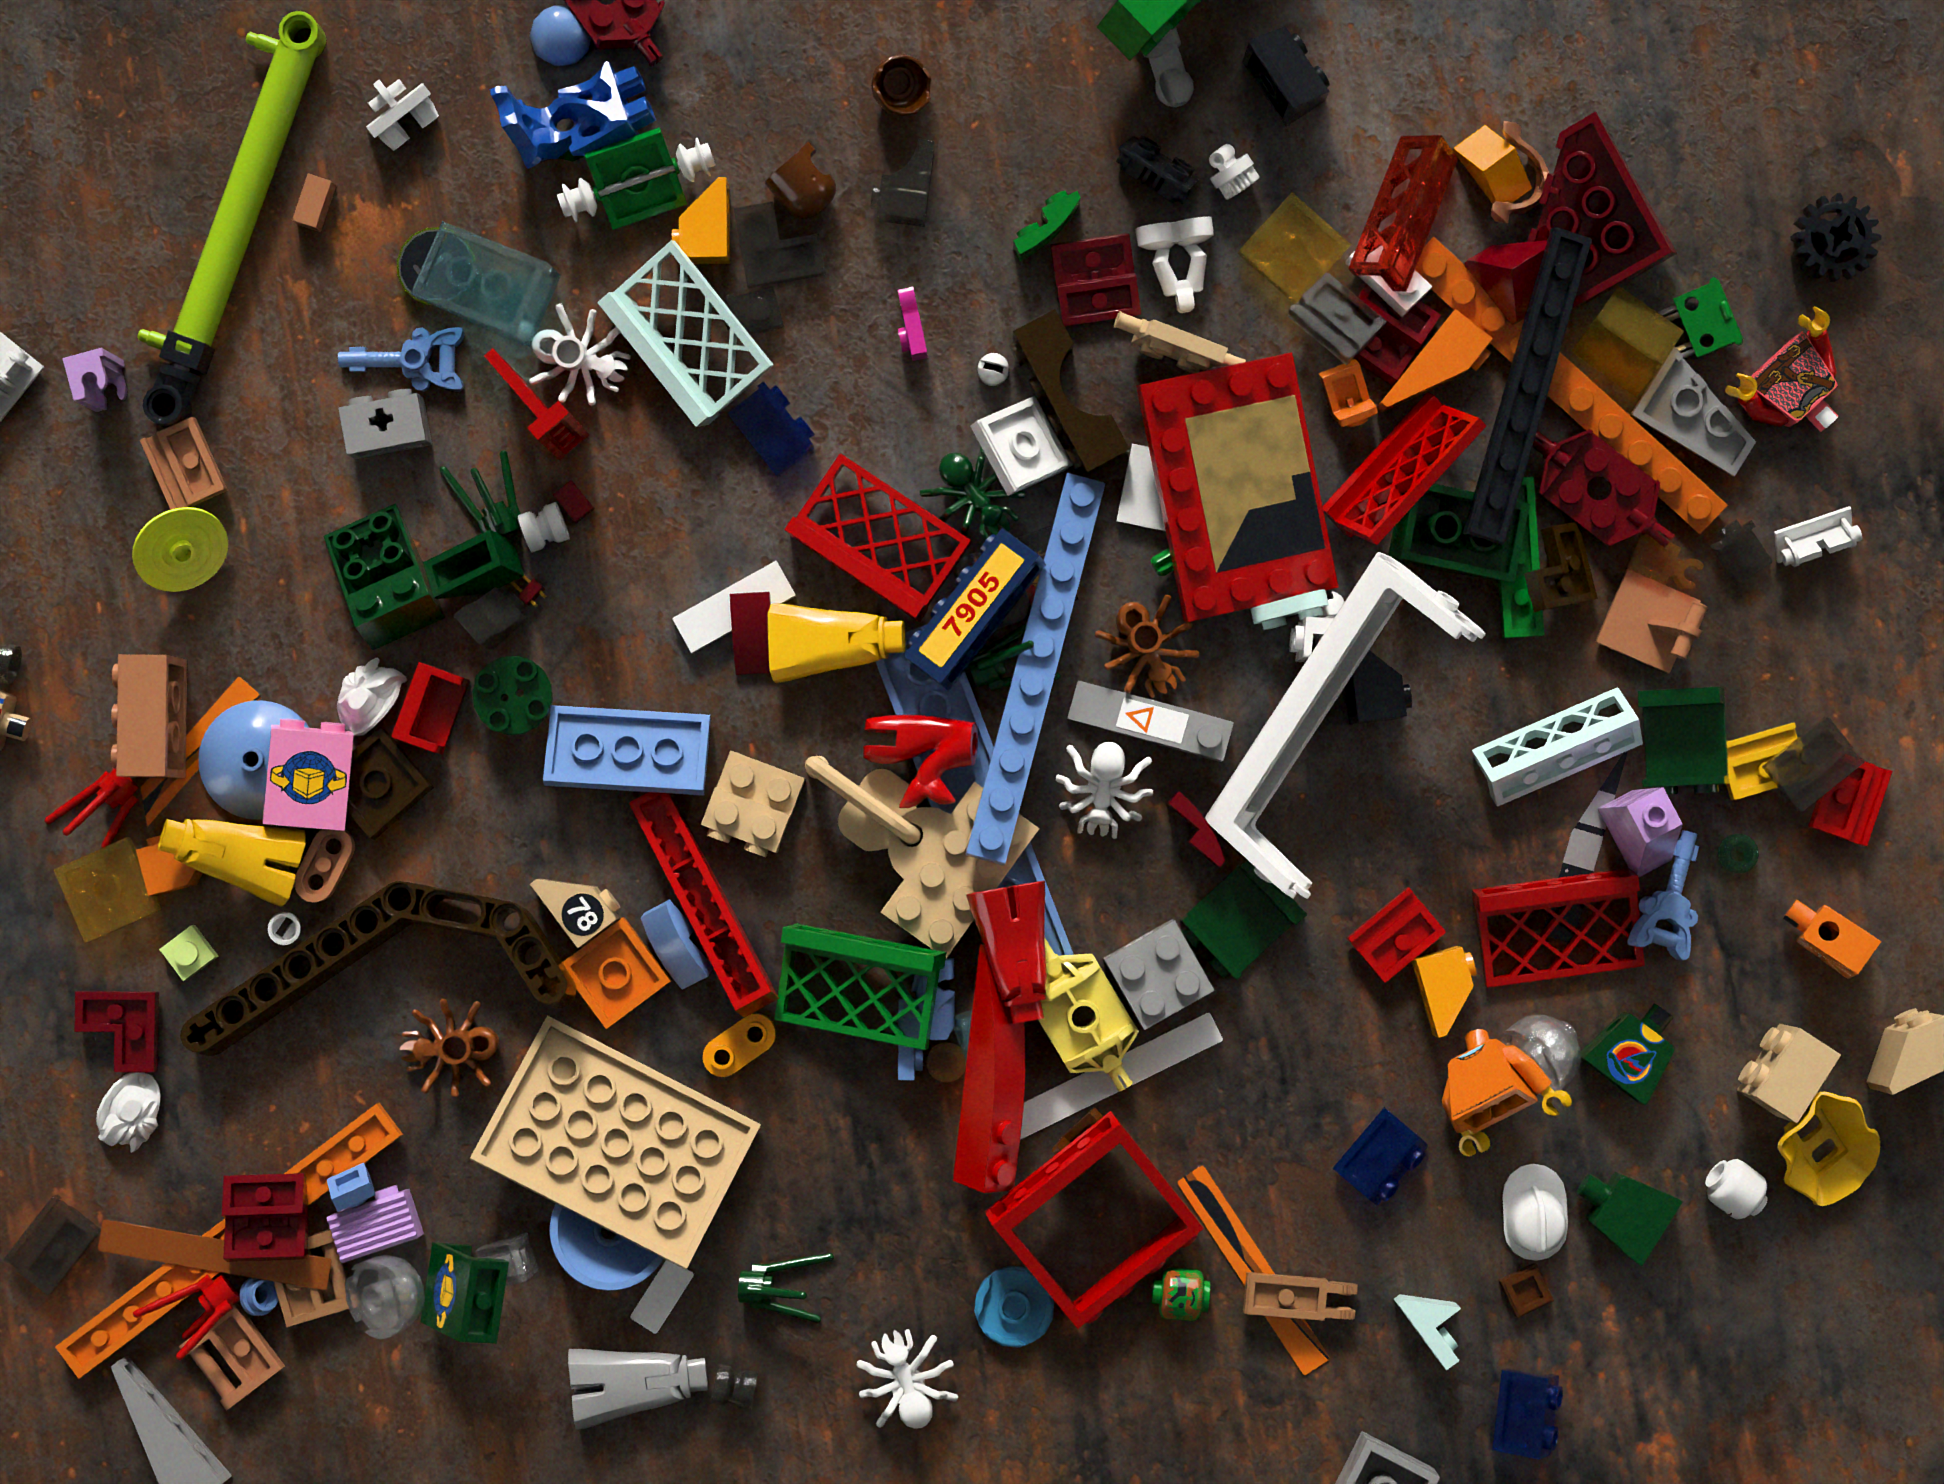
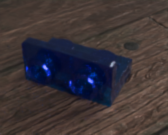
M763 381L757 386V391L727 414L776 477H778L814 449L809 439L815 434L801 416L796 420L791 417L785 409L790 402L777 385L769 389Z
M1384 1107L1333 1169L1377 1206L1382 1200L1384 1202L1388 1201L1397 1192L1400 1186L1398 1181L1407 1170L1413 1171L1421 1164L1426 1155L1424 1150L1428 1147V1144Z
M1507 1368L1502 1370L1492 1450L1538 1460L1549 1456L1551 1451L1555 1450L1559 1435L1558 1427L1554 1426L1555 1411L1560 1409L1563 1400V1387L1559 1386V1375L1549 1374L1543 1376Z

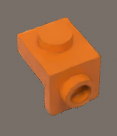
M1356 359L1318 373L1331 416L1341 427L1362 425L1369 420V417L1378 413L1376 405L1370 399L1360 363Z

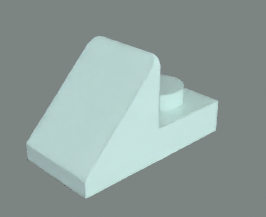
M1401 1294L1395 1297L1394 1301L1441 1365L1448 1370L1459 1362V1359L1453 1352L1458 1347L1457 1343L1445 1327L1438 1331L1436 1327L1457 1313L1461 1308L1455 1302Z

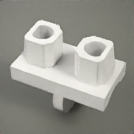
M398 79L386 89L382 82L378 80L373 85L380 94L368 102V104L375 113L387 103L390 105V108L366 127L374 138L379 136L394 151L410 139L397 120L410 112L419 125L424 128L439 115L433 102L428 97L431 93L423 83L397 102L394 98L406 89L402 82Z

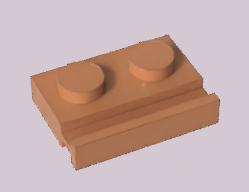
M190 417L156 432L155 435L140 440L170 510L193 507L228 491L196 418Z

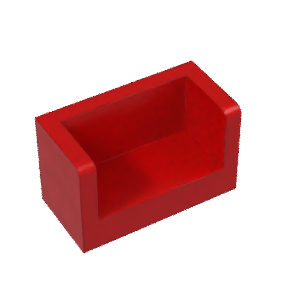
M418 662L391 737L437 754H443L470 680Z

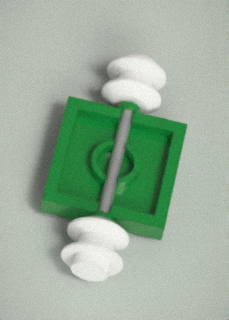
M659 127L586 152L585 158L595 185L591 188L590 184L582 178H579L578 188L572 190L565 184H562L563 193L557 194L562 212L565 217L572 215L575 222H578V214L583 211H587L593 217L597 209V199L598 202L602 201L612 230L687 205L678 174H680L681 169L683 176L691 182H694L695 173L702 170L708 176H711L709 168L716 166L709 144L700 145L698 138H696L695 147L687 150L680 143L676 151L678 162H676L675 157L671 158L661 128Z

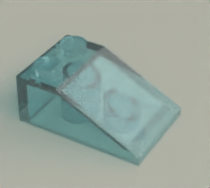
M442 221L411 291V295L492 333L530 347L561 274L548 262Z

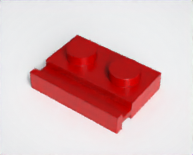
M1833 752L1808 827L1860 846H1867L1893 771L1840 752Z
M1407 887L1346 939L1354 946L1381 981L1386 983L1443 936L1446 931L1415 896L1413 891Z

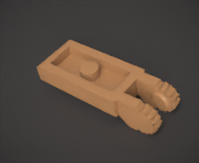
M1246 1272L1243 1313L1325 1321V1318L1353 1320L1355 1319L1356 1310L1347 1306H1326L1327 1293H1338L1346 1296L1357 1294L1358 1285L1328 1281L1326 1278Z

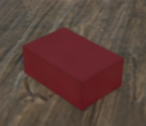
M572 480L553 494L576 524L595 509Z

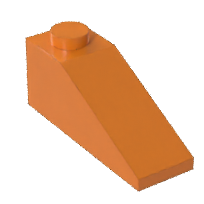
M1455 309L1379 403L1377 409L1383 413L1462 376L1470 367L1477 371L1491 354L1486 347L1493 338Z

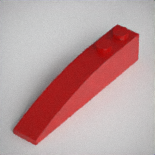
M647 792L629 802L735 1011L745 1018L778 1000L779 997L744 929L670 793Z
M980 944L953 1181L982 1193L1011 1191L1015 1187L1024 1110L1025 1027L1024 1022L1013 1024L1010 1006L1004 1007L1003 1002L1006 1001L1002 1000L997 989L984 944Z

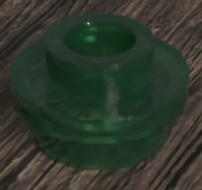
M1729 835L1722 840L1718 847V860L1722 867L1731 873L1740 874L1748 872L1758 861L1759 851L1757 844L1747 835ZM1735 846H1739L1743 850V857L1739 861H1735L1731 857V850Z

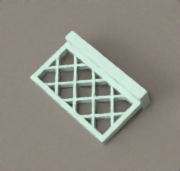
M675 240L667 243L614 292H608L597 302L696 427L709 425L720 415V411L773 366V363ZM671 254L681 265L679 282L661 280L662 262ZM653 271V279L645 278ZM688 275L694 281V283L687 282ZM639 283L652 284L651 307L638 306L630 296L629 292ZM660 285L679 286L677 310L659 308ZM687 287L698 288L705 295L704 313L685 311ZM712 306L719 314H712ZM644 312H650V320ZM658 313L677 315L675 338L663 337L657 330ZM685 316L704 318L702 341L683 339ZM712 319L725 320L730 327L729 344L710 342ZM737 337L744 345H737ZM668 343H675V350ZM683 344L702 346L700 369L688 368L682 361ZM709 347L728 349L727 372L708 370ZM736 350L749 351L759 365L749 374L735 373ZM693 374H700L699 381ZM707 375L726 377L725 395L716 403L706 391ZM734 378L742 379L734 386Z

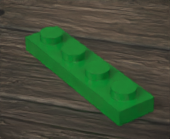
M1523 477L1517 501L1528 503L1530 506L1515 583L1498 581L1502 639L1541 637L1545 635L1543 611H1533L1524 573L1540 569L1534 477Z

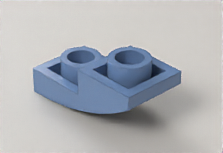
M670 899L643 913L641 920L655 953L682 990L709 976L713 970L711 962L689 939L694 929L688 919Z

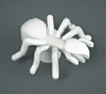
M558 304L556 305V310L567 336H563L555 330L547 329L540 331L532 340V349L537 358L544 363L559 365L548 372H543L530 378L529 382L531 385H536L544 380L555 378L565 370L571 371L567 384L562 389L558 398L559 402L564 403L569 393L573 391L578 370L581 369L587 389L588 404L593 406L596 404L595 389L589 370H596L605 388L618 392L619 388L609 384L607 378L613 382L623 381L625 378L615 370L627 371L628 368L622 361L614 359L620 357L630 360L631 356L615 351L610 355L598 358L596 353L612 344L615 337L621 333L620 330L615 327L608 333L605 339L587 350L588 343L595 330L597 311L594 309L590 310L587 328L582 341H580L575 336L572 324L566 315L563 305Z
M1104 742L1094 750L1090 772L1084 768L1082 759L1073 745L1066 747L1067 752L1075 763L1077 773L1088 780V785H1074L1069 778L1062 775H1057L1056 781L1064 784L1067 791L1072 794L1092 793V795L1076 804H1073L1072 801L1061 802L1059 808L1061 810L1069 809L1071 813H1077L1093 802L1095 808L1080 818L1077 832L1079 834L1082 833L1084 824L1088 821V833L1093 835L1095 828L1099 824L1100 835L1103 837L1109 832L1110 824L1112 826V838L1116 839L1118 823L1112 818V814L1107 810V807L1111 805L1124 821H1130L1131 819L1140 821L1142 819V815L1135 811L1127 812L1114 797L1136 803L1143 797L1152 796V789H1141L1135 794L1120 790L1121 786L1133 783L1140 772L1151 764L1152 759L1146 757L1133 768L1128 776L1122 778L1125 755L1122 748L1116 743Z
M896 1330L893 1331L894 1343L889 1340L888 1335L885 1333L882 1338V1348L885 1354L880 1352L876 1341L872 1342V1347L877 1358L886 1360L890 1365H894L893 1371L876 1368L862 1360L857 1361V1367L866 1370L873 1376L894 1379V1382L877 1389L862 1390L859 1396L860 1398H876L892 1391L893 1398L877 1420V1427H883L899 1403L900 1419L905 1425L914 1429L923 1428L929 1423L933 1414V1405L926 1395L937 1400L946 1399L953 1402L958 1400L957 1394L937 1391L925 1386V1379L937 1377L945 1370L952 1368L954 1365L953 1361L948 1360L934 1369L920 1373L916 1369L928 1356L937 1341V1337L931 1335L922 1351L909 1365L906 1359L909 1350L913 1347L910 1330H905L907 1346L904 1345L903 1337Z

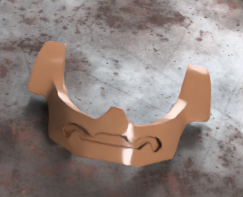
M1504 121L1502 132L1506 141L1528 156L1527 164L1536 173L1534 192L1529 199L1517 204L1498 201L1492 204L1491 217L1494 221L1508 224L1511 213L1524 214L1539 204L1549 171L1541 155L1520 137L1521 126L1515 122Z

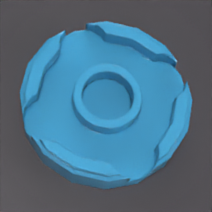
M1007 1266L995 1270L983 1280L976 1293L974 1311L979 1326L989 1339L1002 1346L1018 1348L1034 1342L1046 1333L1053 1320L1054 1300L1027 1267Z

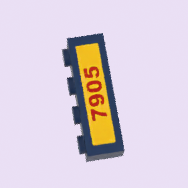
M1003 528L997 535L992 534L985 540L980 549L981 556L972 567L967 566L962 570L955 582L957 587L948 598H942L935 605L931 612L932 619L923 630H917L907 642L906 649L908 650L904 656L947 691L952 688L1046 566L1039 554Z

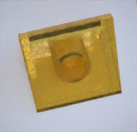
M1618 285L1571 352L1636 397L1663 365L1684 331Z

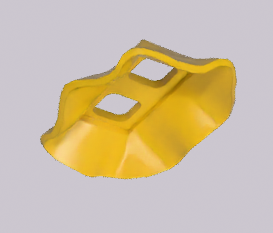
M1825 1091L1815 1095L1798 1123L1790 1121L1784 1126L1785 1134L1778 1142V1150L1787 1164L1784 1176L1785 1184L1804 1194L1817 1206L1834 1204L1856 1191L1876 1167L1880 1154L1879 1134L1875 1129L1867 1127L1862 1107L1858 1101L1850 1097L1838 1096ZM1815 1115L1819 1120L1818 1127L1806 1137L1800 1139L1797 1131L1803 1128ZM1827 1139H1831L1834 1144L1833 1151L1821 1161L1815 1162L1812 1152Z

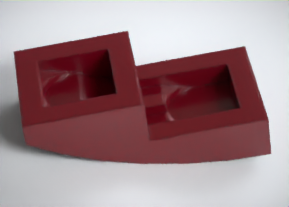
M770 592L729 594L736 675L770 673L768 647Z
M1177 791L1167 802V805L1197 829L1187 842L1216 867H1221L1225 859L1214 832L1198 809L1180 791Z

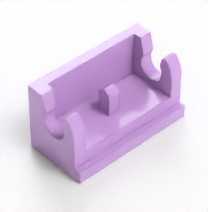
M103 348L62 358L75 402L95 412L106 410L107 398L104 396V390L108 384H114L117 387L119 399H126L127 387L122 372L125 364L121 358Z

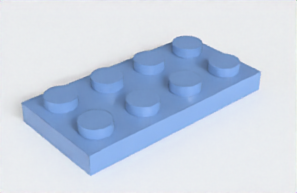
M551 705L543 774L544 786L704 795L711 717L705 714Z

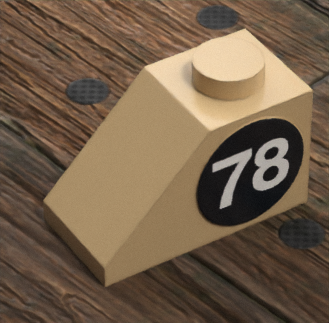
M536 879L530 883L577 948L584 947L621 919L616 912L620 905L607 889L601 892L596 886L546 879Z

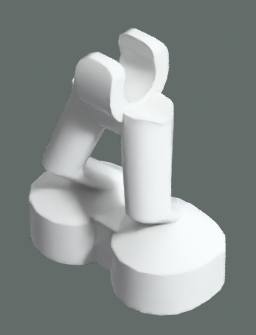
M1196 217L1176 222L1149 224L1136 228L1138 246L1147 250H1156L1152 264L1159 279L1163 295L1166 297L1175 296L1176 308L1179 313L1192 311L1195 306L1193 293L1201 292L1204 289L1207 255L1197 244L1207 241L1214 235L1212 217ZM1174 244L1183 246L1191 256L1186 280L1178 281L1168 262L1170 248Z

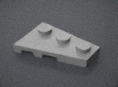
M1673 346L1630 416L1733 477L1737 474L1756 441L1729 409L1707 387V383L1699 374H1696L1679 350Z

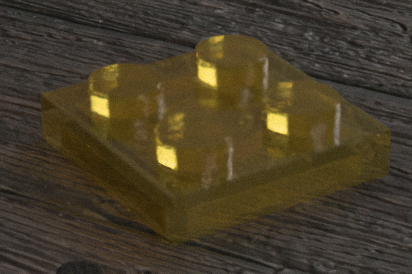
M1292 192L1243 245L1238 254L1297 306L1350 248L1351 244Z
M126 837L54 869L85 943L94 941L162 911L157 897L148 896L136 848L131 837Z

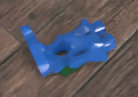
M604 62L601 69L590 80L558 90L559 98L555 99L548 107L542 109L526 106L522 99L517 100L507 86H496L489 89L499 111L501 126L518 149L527 169L551 159H563L573 162L584 157L586 152L638 135L639 129L656 121L653 109L645 96L629 103L628 98L646 91L643 78L635 66L616 73L609 62ZM562 119H571L574 123L573 127L568 131L558 130L557 124Z

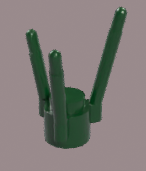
M505 450L500 452L508 507L505 506L504 501L493 502L477 468H472L470 471L486 506L481 510L484 517L447 467L441 466L439 469L449 486L477 522L481 534L492 530L507 536L520 529L516 520H518V515L521 513L517 506L508 453Z
M1026 624L990 646L982 648L969 664V668L978 687L988 684L990 690L994 691L1010 686L1012 677H1001V675L1007 673L1004 661L1033 648L1034 642L1030 640L1001 653L999 650L1023 636ZM1057 672L1055 673L1054 681L1061 678V675Z
M827 1253L770 1264L753 1263L752 1271L741 1270L738 1301L739 1303H750V1308L767 1309L818 1323L821 1321V1317L817 1314L772 1302L773 1297L804 1300L807 1294L803 1291L774 1288V1277L766 1275L771 1272L832 1261L834 1255Z

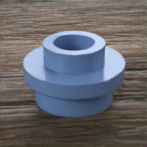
M249 1277L241 1286L239 1294L240 1303L243 1309L250 1315H266L273 1310L279 1301L273 1281ZM256 1290L259 1292V1300H258V1302L256 1301V1298H255V1292H256Z

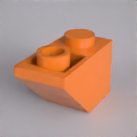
M161 835L146 839L148 846L136 849L148 896H159L195 886L203 873L190 868L180 861H176L174 854L159 851L158 843Z

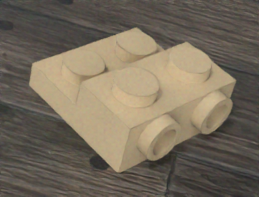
M730 750L701 825L709 828L707 836L726 843L730 842L731 836L746 842L744 850L767 857L768 851L778 853L806 778Z

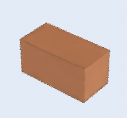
M308 173L292 220L299 226L321 232L336 185L330 180Z

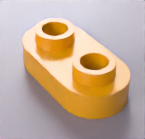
M760 1013L750 1014L711 1040L703 1051V1063L706 1069L715 1076L727 1077L767 1051L776 1039V1027L773 1021ZM751 1027H759L762 1030L763 1037L760 1041L755 1042L749 1038L748 1031ZM718 1050H726L729 1053L730 1060L727 1064H719L716 1061L715 1055Z

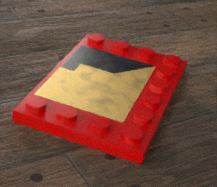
M1293 353L1280 354L1136 385L1184 622L1252 608L1312 591L1339 588Z

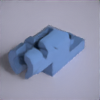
M946 958L945 967L940 969L938 983L954 978V958ZM914 976L911 992H915L914 1001L925 994L928 977ZM938 986L930 1040H947L955 1026V992L951 989L944 990ZM899 998L900 1013L908 1007L903 998ZM924 1002L918 1006L921 1011H923ZM910 1011L898 1020V1025L905 1036L919 1038L921 1024L914 1013ZM898 1045V1080H914L915 1071H923V1050Z

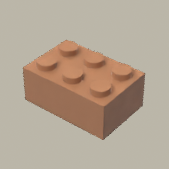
M118 654V664H114L112 669V683L114 688H118L117 704L113 705L111 712L113 728H117V744H114L111 749V764L116 769V776L131 778H185L187 659L170 655Z

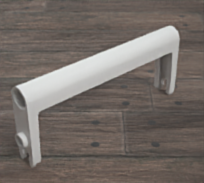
M1377 552L1205 817L1212 828L1255 866L1254 872L1261 879L1268 883H1273L1293 899L1297 893L1308 899L1311 895L1308 889L1312 882L1256 829L1255 823L1401 600L1404 598L1455 639H1459L1462 634L1468 640L1474 642L1477 637L1483 639L1485 636L1484 631L1457 609L1459 606L1457 600L1445 592H1436L1403 564L1380 552Z

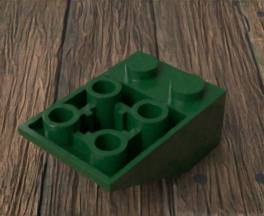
M396 503L324 535L355 628L372 650L445 618L439 599L433 598L423 561Z

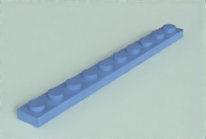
M1071 473L1066 474L1043 560L1046 566L1039 575L1022 643L1030 640L1033 641L1034 647L1018 654L965 854L967 856L1000 865L1006 864L1103 495L1104 482Z

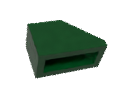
M492 530L477 535L423 562L433 598L437 600L492 592L524 576L514 541Z

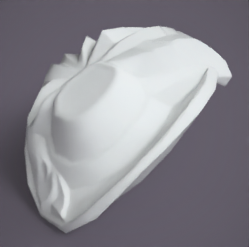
M379 658L370 660L365 666H357L355 672L349 673L342 682V688L337 701L338 716L341 723L345 724V729L352 731L354 736L366 734L387 714L399 695L401 684L407 681L406 676L394 668L378 667Z
M132 1072L123 1075L112 1085L97 1110L96 1123L100 1132L99 1140L110 1146L118 1143L121 1145L130 1144V1152L132 1153L149 1139L158 1126L156 1117L161 1098L159 1085L152 1075L144 1072Z

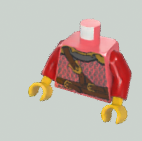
M1814 306L1815 318L1812 322L1805 315H1800L1798 324L1808 330L1807 335L1802 331L1794 336L1751 376L1737 373L1736 377L1740 379V386L1738 388L1729 385L1726 387V394L1738 398V402L1752 420L1776 427L1783 425L1791 427L1806 416L1822 432L1838 418L1834 410L1823 400L1838 386L1835 380L1837 371L1832 345L1827 332L1830 323V317L1827 312Z

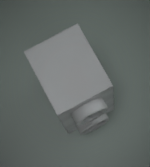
M399 389L388 392V398L373 401L372 396L356 397L348 400L349 406L338 407L346 453L353 459L432 445L424 398L418 393L412 394L411 389ZM384 414L393 419V422L387 423L386 431L376 425V423L383 421Z

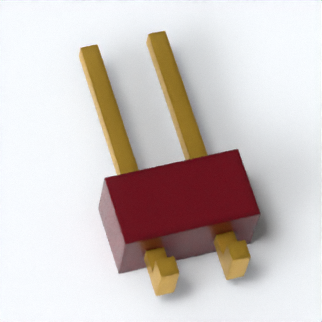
M524 575L523 578L529 584L523 590L514 581L511 582L520 592L517 596L528 606L532 604L537 607L538 605L534 600L539 595L543 598L546 597L543 593L545 588L535 579L531 581Z

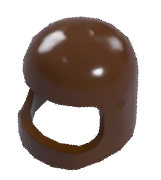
M809 141L765 181L766 186L785 210L793 217L799 219H808L822 212L831 203L836 194V184L832 175L822 174L812 163L811 157L816 153V150Z

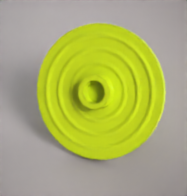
M192 507L171 509L157 515L141 529L133 545V564L141 579L156 589L170 592L189 590L208 581L221 568L228 552V536L221 522L205 510Z

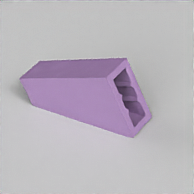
M1664 787L1632 790L1598 808L1628 868L1634 871L1638 877L1672 860L1683 823Z

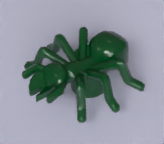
M982 447L980 448L975 471H973L968 457L961 453H949L940 461L939 475L945 484L953 488L920 490V496H955L957 502L947 508L939 517L943 522H946L950 516L962 507L969 506L960 532L966 537L976 510L981 513L979 531L985 540L989 537L985 531V526H987L991 534H998V525L1009 532L1010 523L1003 513H1008L1015 522L1019 520L1018 516L1010 507L991 505L990 499L1004 497L1024 498L1026 493L1018 491L1008 496L1005 490L985 492L989 486L998 480V477L994 472L985 481L982 478L986 454Z

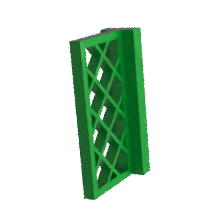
M798 923L783 927L781 943H785L778 990L779 999L776 1004L774 1020L921 1050L928 1049L940 969L945 967L947 952ZM796 952L807 953L817 967L803 979L794 967ZM819 956L827 957L830 959L823 963ZM837 960L845 961L854 973V976L841 986L838 985L827 969L828 966ZM857 963L868 966L861 970ZM874 967L883 968L892 981L890 985L878 994L865 977V974ZM895 971L904 972L905 974L898 977ZM821 973L833 991L818 1002L805 983ZM913 974L928 977L925 994L916 1001H914L902 983ZM793 979L796 984L791 987V981ZM858 980L871 999L855 1010L843 990ZM896 987L908 1007L893 1017L880 998ZM797 989H800L811 1006L801 1015L787 1012L789 995ZM835 996H837L849 1014L839 1022L830 1021L822 1009V1006ZM924 1002L923 1011H921L918 1006ZM873 1003L886 1020V1023L877 1030L867 1028L859 1016L862 1011ZM910 1011L914 1013L921 1024L919 1038L905 1036L897 1024V1021ZM815 1012L818 1018L809 1017V1015ZM852 1019L856 1026L846 1023ZM888 1027H890V1028L892 1029V1031L894 1032V1034H893V1033H889V1032H884V1030H886Z

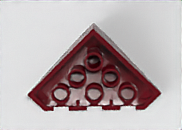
M1597 112L1590 114L1560 132L1555 147L1560 149L1553 174H1547L1539 201L1540 204H1544L1537 229L1531 228L1527 241L1548 240L1550 229L1553 227L1592 239L1572 310L1643 274L1677 254L1658 217Z

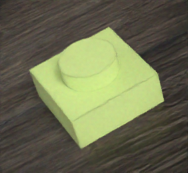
M196 925L189 926L159 949L183 981H187L219 957Z

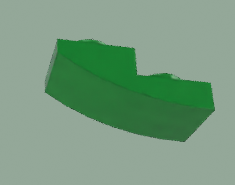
M1061 191L1045 200L1047 206L1041 209V218L1045 225L1040 227L1036 222L1016 233L1018 238L1013 240V249L1019 261L1036 253L1063 230L1080 206L1081 197L1078 191L1069 195L1066 191Z

